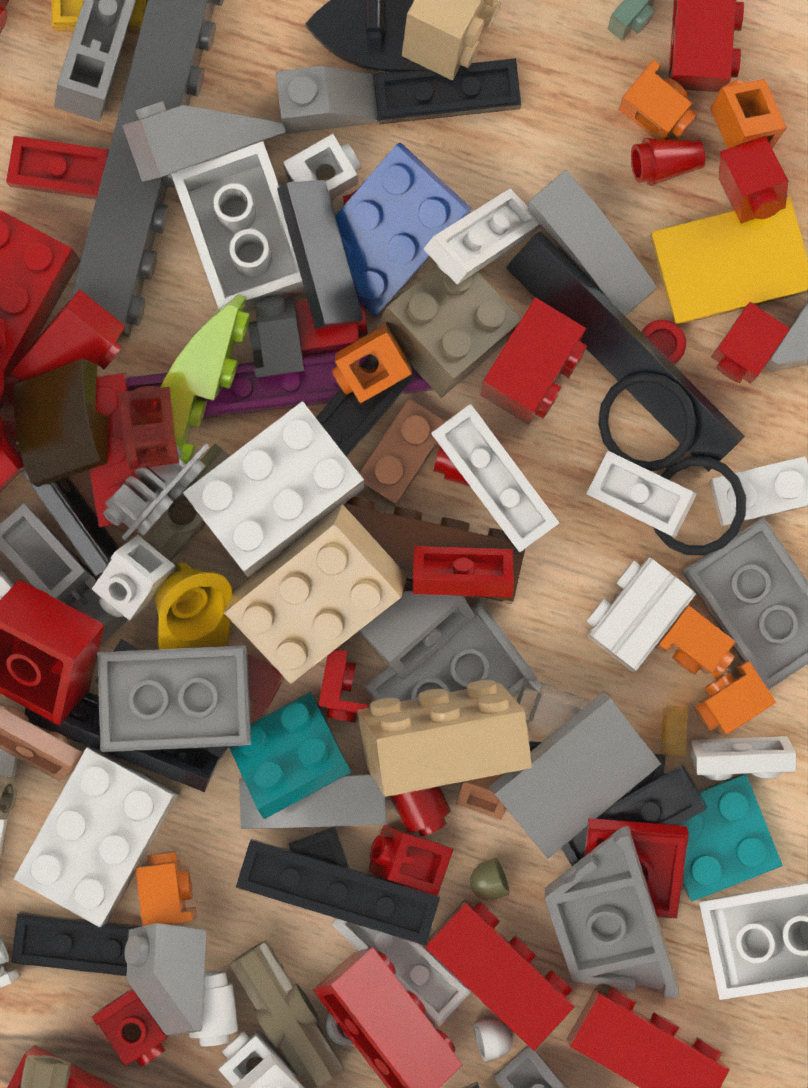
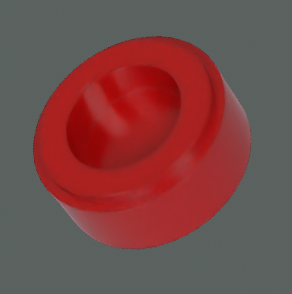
M655 320L643 328L641 332L676 365L686 350V337L683 330L676 323L669 320Z

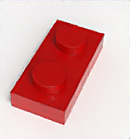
M14 136L6 183L9 187L97 199L109 150Z
M414 546L413 594L513 597V549Z

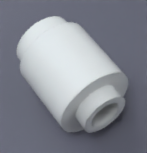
M227 971L205 972L202 1031L189 1033V1037L199 1038L200 1046L226 1044L230 1042L229 1034L238 1031L233 983L228 982Z

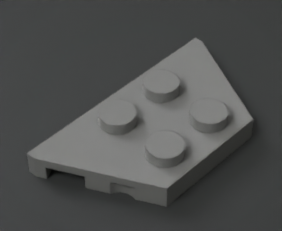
M629 826L621 827L545 887V901L572 981L591 985L604 983L612 986L614 989L634 992L635 986L663 990V997L678 998L680 997L679 985Z

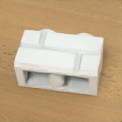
M650 557L642 565L633 561L616 582L623 590L612 604L603 599L586 621L593 626L587 637L632 672L640 667L696 595L691 588Z

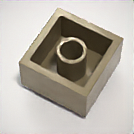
M437 265L387 306L377 327L385 322L387 323L411 366L442 398L509 340L521 318L478 271L457 285Z

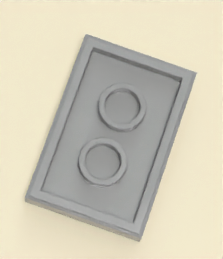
M764 517L737 534L724 548L707 554L682 571L721 631L736 641L732 647L742 662L750 661L768 690L808 664V581Z
M479 601L471 607L475 617L406 679L402 681L389 667L364 685L363 688L373 701L383 698H396L402 702L417 699L421 692L431 689H445L449 693L465 690L467 685L474 681L493 680L496 684L501 683L514 697L538 678L483 603Z
M247 646L97 652L101 752L251 745Z
M603 691L530 752L532 768L505 773L490 785L489 788L544 855L550 858L587 827L588 818L596 819L660 766L661 763L612 699Z

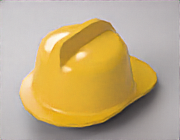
M183 562L177 564L176 571L166 578L155 595V607L158 615V650L224 647L227 645L230 633V619L224 612L232 597V586L225 576L216 572H204L197 568H191Z

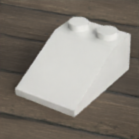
M808 880L699 902L720 1000L808 987Z

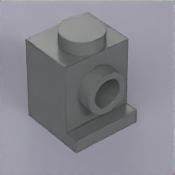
M268 296L255 302L257 321L249 322L248 325L254 357L255 376L264 377L304 371L294 298L283 299L279 296Z

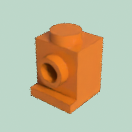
M653 60L624 94L619 110L653 138L668 139L672 133L680 138L692 124L697 114L690 110L692 102L687 99L688 93L671 78H666L665 80L660 78L657 74L661 65Z
M765 79L751 82L736 80L726 84L720 89L718 96L710 107L727 148L766 136L773 148L787 128Z
M386 322L378 326L377 330L335 353L337 367L332 369L333 375L346 395L354 392L360 404L412 374L411 364ZM370 354L378 359V364L373 369H365L360 365V359Z
M686 606L655 647L661 652L667 651L669 647L673 648L676 652L672 659L693 675H696L701 670L705 674L709 673L715 679H718L735 657L729 650L736 641L693 608Z
M750 661L741 662L734 667L739 674L736 678H733L730 672L705 687L709 695L700 700L699 704L694 706V710L709 731L716 728L720 734L727 735L776 703Z
M176 851L147 855L148 864L135 868L142 925L146 926L154 923L168 925L193 921L197 917L196 907L186 908L185 900L193 898L191 876L189 870L181 871L180 860H177Z

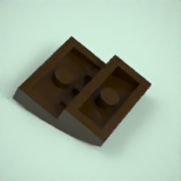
M82 358L14 384V416L17 439L23 464L32 485L40 487L107 464L109 417L95 411L96 364Z

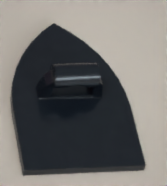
M330 0L305 23L311 34L326 49L356 66L382 72L432 71L402 56L407 13L414 0Z

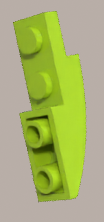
M238 294L234 296L202 325L176 358L153 402L145 429L163 434L162 446L168 441L178 446L183 453L179 459L185 464L193 458L195 445L188 443L192 427H200L207 405V400L200 397L214 401L222 387L230 389L238 365V360L231 358L235 341L243 342L250 320V314L243 312L247 298Z

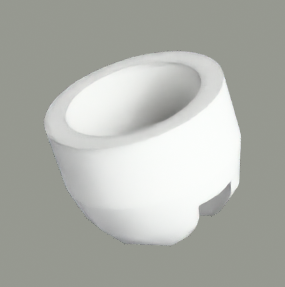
M495 1019L474 1023L477 1047L484 1062L498 1059L508 1053L513 1043V1034L505 1023Z

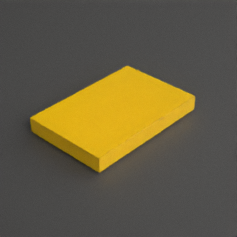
M791 196L787 197L785 209L779 210L775 215L766 219L756 218L740 223L735 211L652 231L650 234L672 320L678 326L744 309L749 302L757 306L808 293V258Z

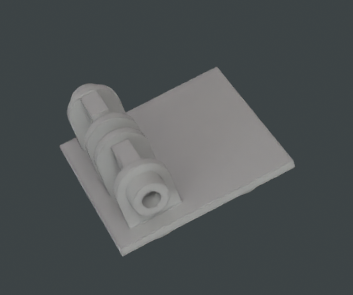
M168 441L164 446L158 445L154 452L143 462L142 466H138L135 470L137 477L141 481L129 476L125 481L126 485L123 484L106 501L108 508L103 512L104 516L116 526L123 522L129 527L122 536L124 540L135 529L144 535L173 503L167 494L176 500L205 468V465L199 458L210 447L207 443L187 464L179 459L183 453L174 443Z

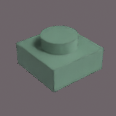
M623 0L611 14L608 30L621 41L631 30H634L637 34L640 33L656 13V10L652 8L654 0Z

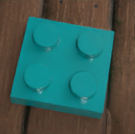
M311 692L250 724L251 745L229 746L254 804L263 819L272 816L351 773L344 755Z
M746 774L738 775L699 791L708 806L707 809L679 824L680 826L688 827L689 836L682 883L691 902L783 866Z

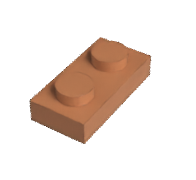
M408 398L359 472L364 479V486L397 506L438 443L431 433L443 425L445 421Z
M0 707V749L59 782L74 771L83 752L72 747V743L67 737L54 731L45 732L29 723V718L17 709Z

